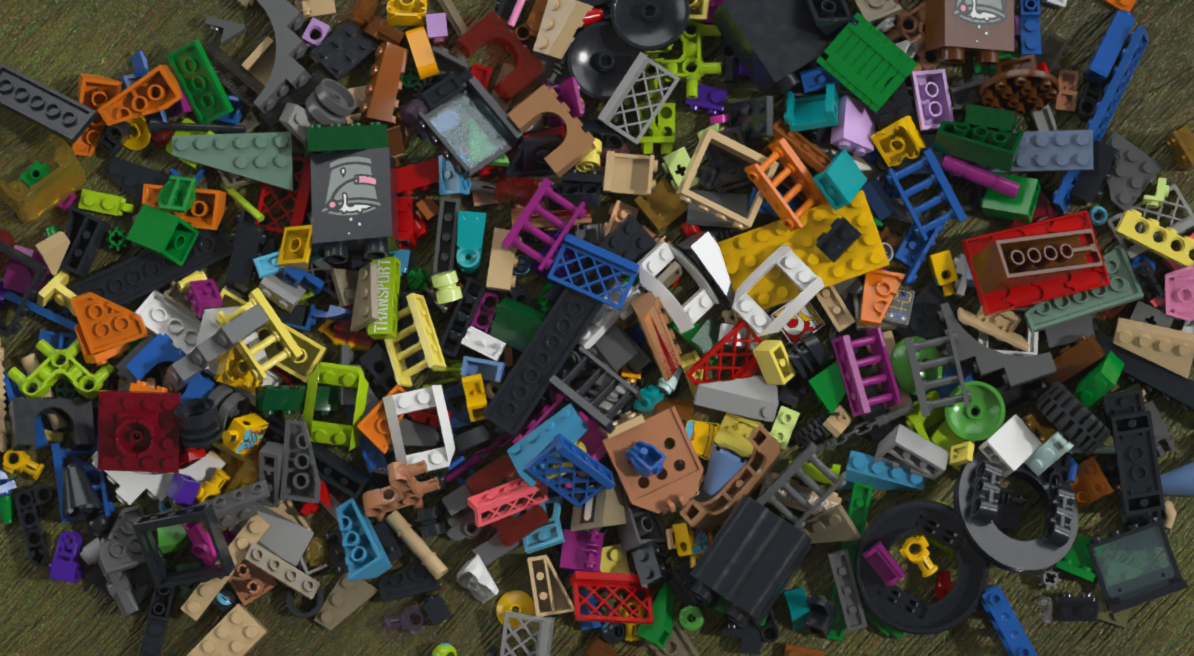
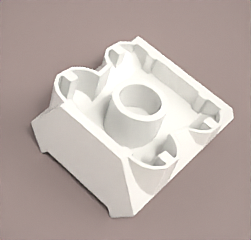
M478 554L467 561L456 575L457 582L462 587L469 589L472 595L483 604L499 592Z

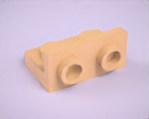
M619 200L616 201V204L612 203L608 212L611 218L609 223L605 221L603 226L604 237L628 214H632L636 219L639 209L624 204Z

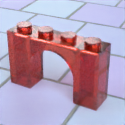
M492 11L459 37L455 46L467 59L484 46L490 44L501 45L511 53L514 59V69L500 80L494 88L507 104L537 80L545 69L542 62L537 58L535 59L530 53L528 46L522 44L517 38L516 33L504 24L503 18Z
M504 454L466 479L468 483L466 488L471 495H477L495 488L501 481L517 471L509 454ZM538 504L519 517H505L490 523L493 529L497 528L500 532L498 537L503 545L507 544L511 547L551 521L542 505Z

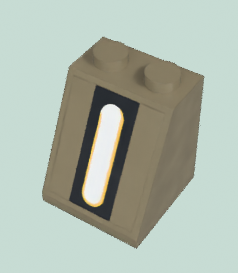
M617 476L614 477L616 486L609 490L605 487L579 508L573 504L571 531L626 524L622 489ZM585 482L578 483L576 488L585 487ZM589 482L588 487L597 486L599 483ZM575 493L574 497L580 499L584 496V493Z

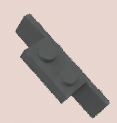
M262 480L193 506L212 503L220 527L230 526L258 515L257 508L253 502L270 496L268 483L266 480Z

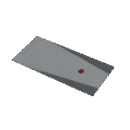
M253 502L257 508L258 516L271 525L257 545L297 566L314 532L258 502ZM249 519L230 525L228 530L238 535Z

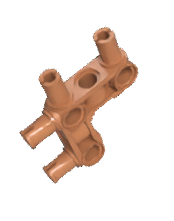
M923 2L910 12H905L903 9V12L896 14L897 20H895L894 28L884 34L892 42L901 38L904 41L908 40L920 46L915 54V62L918 65L913 71L929 70L940 59L939 53L925 52V33L922 31L925 25V2ZM903 22H910L913 29L906 30L903 27ZM932 54L935 61L927 62L925 55Z
M425 460L409 465L400 461L390 463L387 466L390 486L367 491L362 495L365 515L369 517L375 516L377 521L382 522L387 518V512L409 505H412L415 510L423 509L425 504L422 496L426 493L440 490L438 478L435 477L420 482L414 477L428 472Z

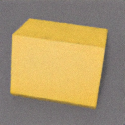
M312 225L285 227L277 265L308 271L313 248Z

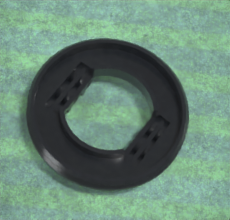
M981 451L973 455L972 462L964 464L958 473L953 492V505L957 523L970 546L984 560L995 567L1018 574L1036 573L1061 560L1070 550L1075 540L1079 520L1075 491L1070 483L1066 482V476L1061 473L1062 482L1059 485L1057 484L1058 479L1054 476L1052 481L1048 483V476L1052 473L1051 469H1046L1037 476L1024 462L1010 474L1029 483L1041 499L1048 496L1043 535L1032 541H1018L1003 534L992 522L998 509L997 498L1000 493L999 480L1002 476V466L990 462Z
M911 500L884 510L866 527L855 551L854 576L858 592L864 604L881 622L904 633L928 635L940 633L957 626L977 608L988 584L989 562L977 554L965 539L957 523L954 508L936 501ZM918 530L955 550L958 558V575L954 585L944 596L927 603L916 595L901 589L898 585L887 586L863 556V553L879 541L889 551L898 539Z

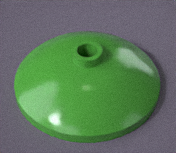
M912 337L913 341H926V339L922 337ZM903 339L894 347L890 362L897 385L906 393L917 396ZM936 347L922 349L916 353L917 360H922V362L941 358ZM943 365L920 372L922 380L930 381L942 378ZM936 388L928 389L929 391L925 392V394L930 393Z
M981 381L965 382L966 391L970 390L973 402H970V407L966 408L964 402L945 406L946 421L951 430L963 439L970 441L987 439L1001 427L1004 421V401L1000 393L987 383ZM960 385L950 393L949 397L962 394ZM976 408L978 414L976 416L972 415L971 409Z

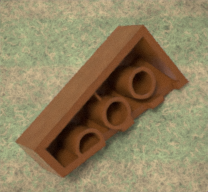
M388 42L382 43L377 47L375 53L377 57L376 62L370 70L371 80L365 88V102L360 106V119L368 122H381V125L395 123L396 117L393 116V111L398 108L399 100H396V95L402 88L400 76L405 72L408 49Z

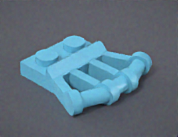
M556 494V496L548 495V501L538 504L543 521L536 523L533 507L525 509L530 525L525 526L519 518V515L525 510L511 515L520 527L527 554L565 542L559 519L563 504V496L560 494ZM546 503L554 504L552 518L548 517Z

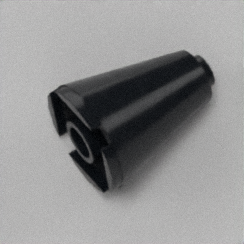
M78 464L66 466V469L63 471V518L66 521H81L87 519V515L92 514L95 517L102 513V504L83 467L78 466Z

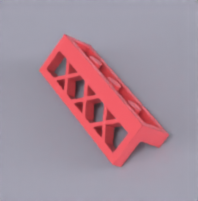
M521 477L467 498L468 505L475 512L476 526L478 528L548 501L547 485L536 478L535 481L537 483L531 488ZM541 490V496L533 498L535 493ZM525 497L521 504L516 505L519 498ZM508 504L503 511L498 512L502 505ZM490 511L488 516L482 519L481 513Z

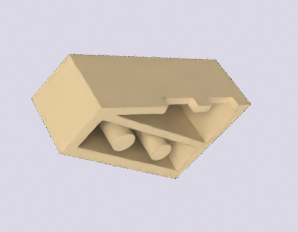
M548 0L533 51L563 59L575 39L573 35L578 27H582L584 23L582 21L588 11L591 12L594 6L577 0Z
M494 228L486 283L487 289L510 292L511 287L515 288L516 276H513L514 268H518L519 256H516L517 248L511 247L508 251L501 246L510 230Z
M548 555L527 558L536 616L543 617L573 612L574 605Z

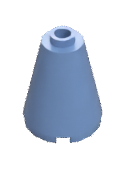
M714 442L702 488L705 491L704 495L711 499L715 497L745 465L749 457L745 460L737 455L735 451L721 448Z
M1194 462L1160 475L1164 495L1194 497Z

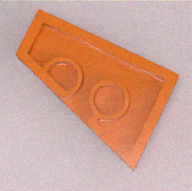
M877 269L864 275L860 324L880 326L905 274Z

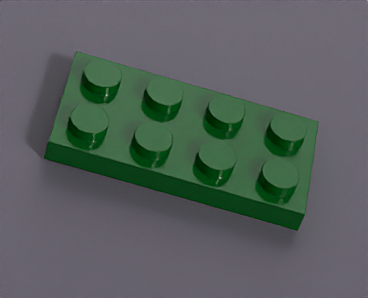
M199 39L166 55L200 124H207L234 111Z

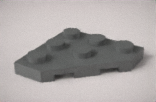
M1114 131L1105 144L1120 151V160L1111 170L1112 177L1108 183L1109 199L1112 204L1124 212L1132 207L1162 166Z
M141 504L121 510L98 556L105 576L147 564L132 526L139 516L145 515Z

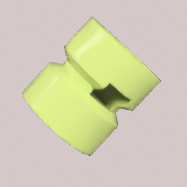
M456 270L445 271L431 276L433 287L438 289L435 292L438 304L452 302L463 297L460 287L456 286L458 282Z

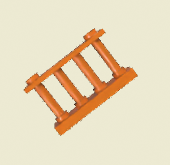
M783 137L769 145L772 154L763 163L747 166L744 170L783 221L784 226L792 232L803 227L799 219L812 206L825 205L828 200L812 180L813 176ZM778 159L784 169L770 181L764 172ZM790 175L795 185L782 197L776 187ZM802 191L807 200L793 212L787 203Z

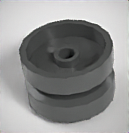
M323 79L316 87V91H313L305 100V105L310 114L326 127H330V124L335 123L343 124L346 116H349L357 107L353 95L343 85L332 79Z
M225 384L216 387L208 396V398L215 401L222 433L228 430L234 418L249 415L250 398L236 392Z

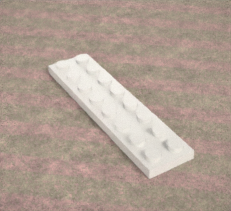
M153 291L135 313L142 316L147 331L154 337L159 333L162 335L166 333L174 341L172 345L176 350L181 348L186 355L191 353L196 347L201 321L158 291ZM219 358L209 365V370H203L213 378L216 374ZM269 369L265 372L267 378L263 382H259V386H280L283 383V379ZM227 385L236 392L249 397L251 404L256 407L255 393Z

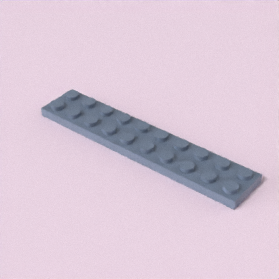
M1093 130L1024 132L1011 172L1094 170ZM923 134L922 137L925 139L926 147L920 150L918 157L914 159L906 158L902 160L901 164L894 166V173L919 161L923 156L921 152L928 148L932 149L941 167L946 154L934 151L937 134ZM952 156L964 162L967 161V164L984 169L990 173H1009ZM924 166L909 175H930L932 172L929 166L927 168ZM942 170L944 174H951L949 172Z

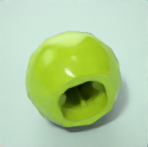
M441 643L435 647L432 656H457V651L451 644Z

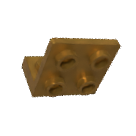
M1186 125L1165 137L1167 148L1175 153L1178 166L1181 169L1184 168L1185 171L1194 167V136Z
M665 178L656 184L655 192H651V196L639 195L634 199V204L658 233L688 210L686 203L680 199L681 197L675 195V190Z
M1036 406L1021 418L1031 432L1038 437L1042 445L1058 432L1056 427Z

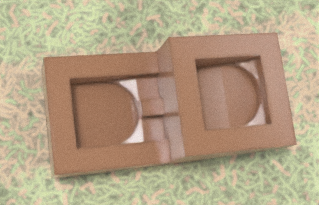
M1058 70L1059 94L1055 99V109L1075 111L1079 71Z

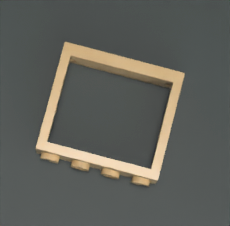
M708 128L703 131L675 195L681 197L680 199L684 203L697 205V208L702 212L715 214V218L724 222L727 220L733 223L732 226L741 230L751 228L764 199L759 189L746 218L688 189L709 142L751 164L757 163L760 165L768 157ZM776 161L765 173L770 181L779 164Z

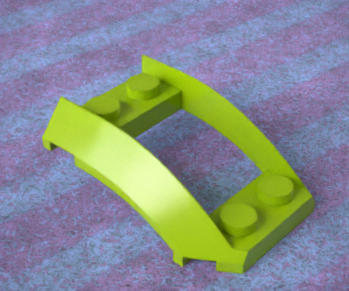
M320 362L315 370L309 374L303 421H306L310 441L348 446L349 451L360 446L361 432L356 426L364 418L369 384L364 377L361 367ZM318 383L358 388L353 426L313 420Z

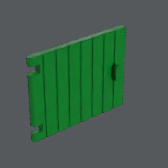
M857 12L854 16L859 21L857 25L854 26L849 22L824 50L829 55L826 61L819 56L816 62L874 112H877L918 64Z

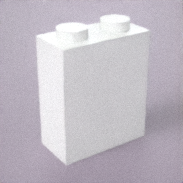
M1015 414L981 444L978 449L990 462L1002 466V476L1005 478L1031 456L1042 443L1025 425L1024 421Z

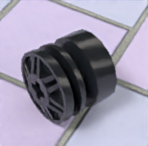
M811 330L799 337L801 347H798L794 342L790 343L794 352H791L787 346L784 347L796 373L795 375L804 383L809 381L806 371L812 377H815L814 366L823 371L833 364L829 354Z
M206 397L189 399L175 408L174 414L177 426L179 427L181 442L185 447L201 448L209 446L222 437L220 420L218 419V412L213 399Z

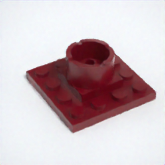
M99 390L98 470L179 473L180 434L174 410L181 404V393Z

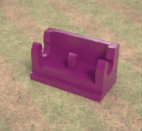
M881 541L863 553V556L887 586L890 587L905 576L904 570Z

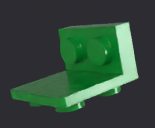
M1076 534L1070 550L1052 566L1088 582H1093L1096 574H1093L1094 568L1085 546L1090 543V539ZM1104 545L1094 548L1098 559Z

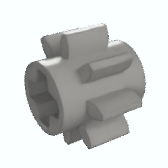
M1050 566L1048 571L1046 569L1042 570L1041 575H1036L1041 580L1038 585L1044 584L1045 590H1049L1050 586L1057 589L1056 583L1062 581L1058 578L1060 571L1054 572L1053 566ZM1046 574L1053 575L1051 578L1052 582L1045 581L1047 578Z

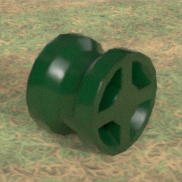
M406 68L404 74L400 76V80H402L403 87L412 90L420 82V76L415 69Z
M67 380L60 382L56 387L58 397L74 399L78 395L74 386Z

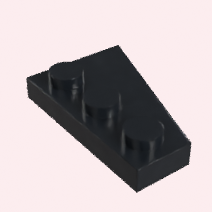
M420 559L415 560L400 571L398 570L378 582L382 602H390L441 590L439 579L436 580L427 568L421 564L422 561Z

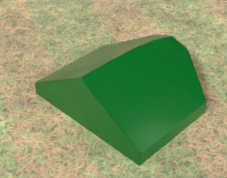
M171 175L168 178V182L160 190L157 198L160 210L186 213L195 201L197 179Z

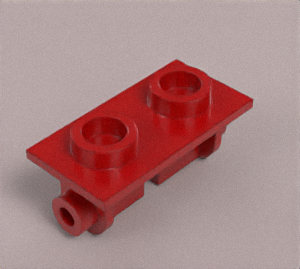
M436 407L411 412L408 415L412 417L411 420L425 423L427 417L431 418L429 425L441 428ZM447 410L450 420L451 412Z

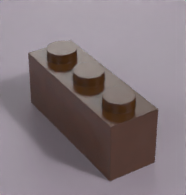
M1093 334L1089 337L1083 335L1075 341L1077 344L1072 348L1069 345L1059 351L1060 355L1056 358L1052 355L1057 372L1045 377L1050 386L1054 382H1064L1105 355Z

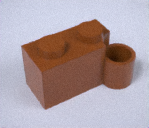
M536 0L526 25H520L516 28V39L520 43H526L530 38L533 40L537 39L548 0ZM526 30L529 34L526 38H520L518 32Z

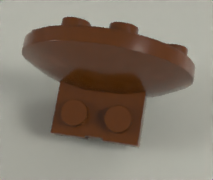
M1030 54L1017 59L999 62L996 65L997 75L987 79L979 89L980 101L984 106L1015 111L1014 115L1021 116L1031 109L1033 111H1042L1044 106L1054 101L1059 94V82L1050 73L1038 70L1035 54Z

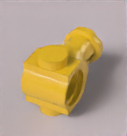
M11 447L4 454V466L2 468L12 474L14 471L19 473L25 472L33 476L34 480H37L42 474L45 465L31 460V456L26 454L25 451H12ZM13 453H16L19 458L15 464H12L10 461V456Z
M217 467L215 474L209 481L201 482L195 499L202 503L221 496L222 491L220 489L231 477Z
M918 535L917 537L908 538L899 551L905 560L909 558L913 564L918 565L922 572V577L925 578L933 574L938 567L929 558L930 552L926 548L929 546L928 541L924 535L921 537ZM912 544L920 545L919 549L915 552L910 551L909 547Z
M633 600L625 602L629 607L631 605H635L636 608L639 606ZM622 606L617 610V613L622 617L629 616ZM641 607L635 612L641 618L644 617L643 615H646V612ZM622 623L625 624L624 641L641 640L636 635L639 624Z

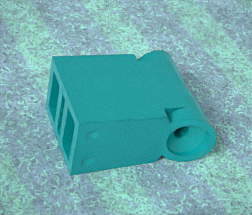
M458 211L456 258L460 272L466 276H474L481 269L487 228L486 213Z

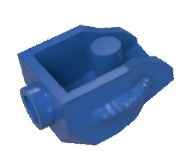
M643 441L636 442L631 449L625 452L632 467L643 477H651L654 474L657 476L663 470V464L667 458L653 444H647Z

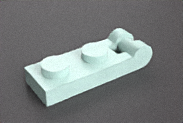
M1059 430L1029 456L1024 463L1039 476L1062 455L1067 453L1074 444L1070 440L1068 441Z

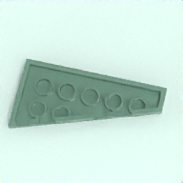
M292 132L172 136V155L174 157L294 192Z
M1119 244L1114 250L1102 257L1111 282L1110 285L1035 305L1024 314L1030 332L1035 333L1142 299L1144 294L1132 272L1133 268L1123 244Z

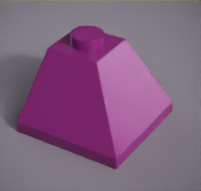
M18 245L14 246L15 249L45 264L41 255L36 251ZM10 256L3 289L25 295L36 270ZM48 268L45 270L47 273L46 278L36 288L38 292L49 282L51 272Z

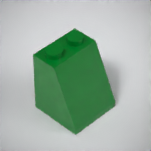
M143 204L126 239L151 253L179 266H183L200 231L175 215Z
M835 362L806 382V385L827 415L832 414L836 410L846 393L838 362Z

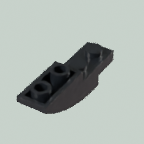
M155 585L139 656H161L169 627L176 586L168 589V587L157 589Z

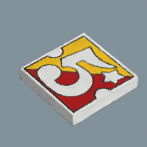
M793 300L771 314L772 319L774 320ZM808 302L790 319L781 331L790 343L794 342L798 345L801 335L809 330L814 333L826 324L812 304Z

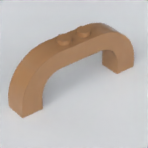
M759 425L747 438L754 446L750 459L715 497L706 502H698L692 498L679 514L692 527L704 530L724 522L742 495L745 494L750 497L772 472L780 455V444L762 425Z

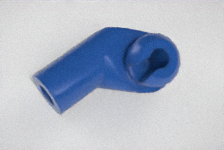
M1072 457L1070 458L1068 472L1066 473V482L1075 483L1078 464Z

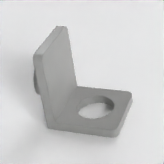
M303 556L298 562L300 570H304L307 575L329 567V564H325L310 571Z

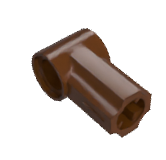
M376 15L371 17L364 30L366 35L379 41L380 39L385 43L388 42L397 46H401L406 36L405 33L388 25V22Z
M597 636L593 637L583 651L588 656H621L609 648V645Z

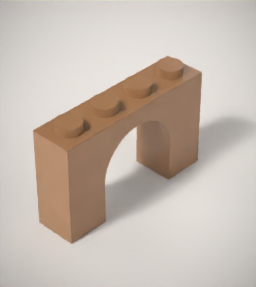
M544 84L507 115L522 133L544 117H557L566 123L567 135L564 142L544 158L546 163L560 178L596 148L593 143L595 138L589 131L585 133L581 129L583 124L576 116L572 118L569 114L570 108L564 101L560 103L556 99L558 94L552 87L548 89Z

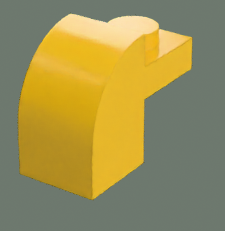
M481 373L461 377L470 421L487 419L482 415L488 406Z

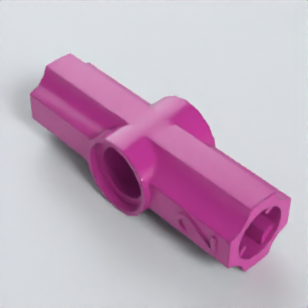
M200 522L184 523L183 528L193 543L192 553L198 558H202L206 566L215 565L218 557L209 533L205 531Z

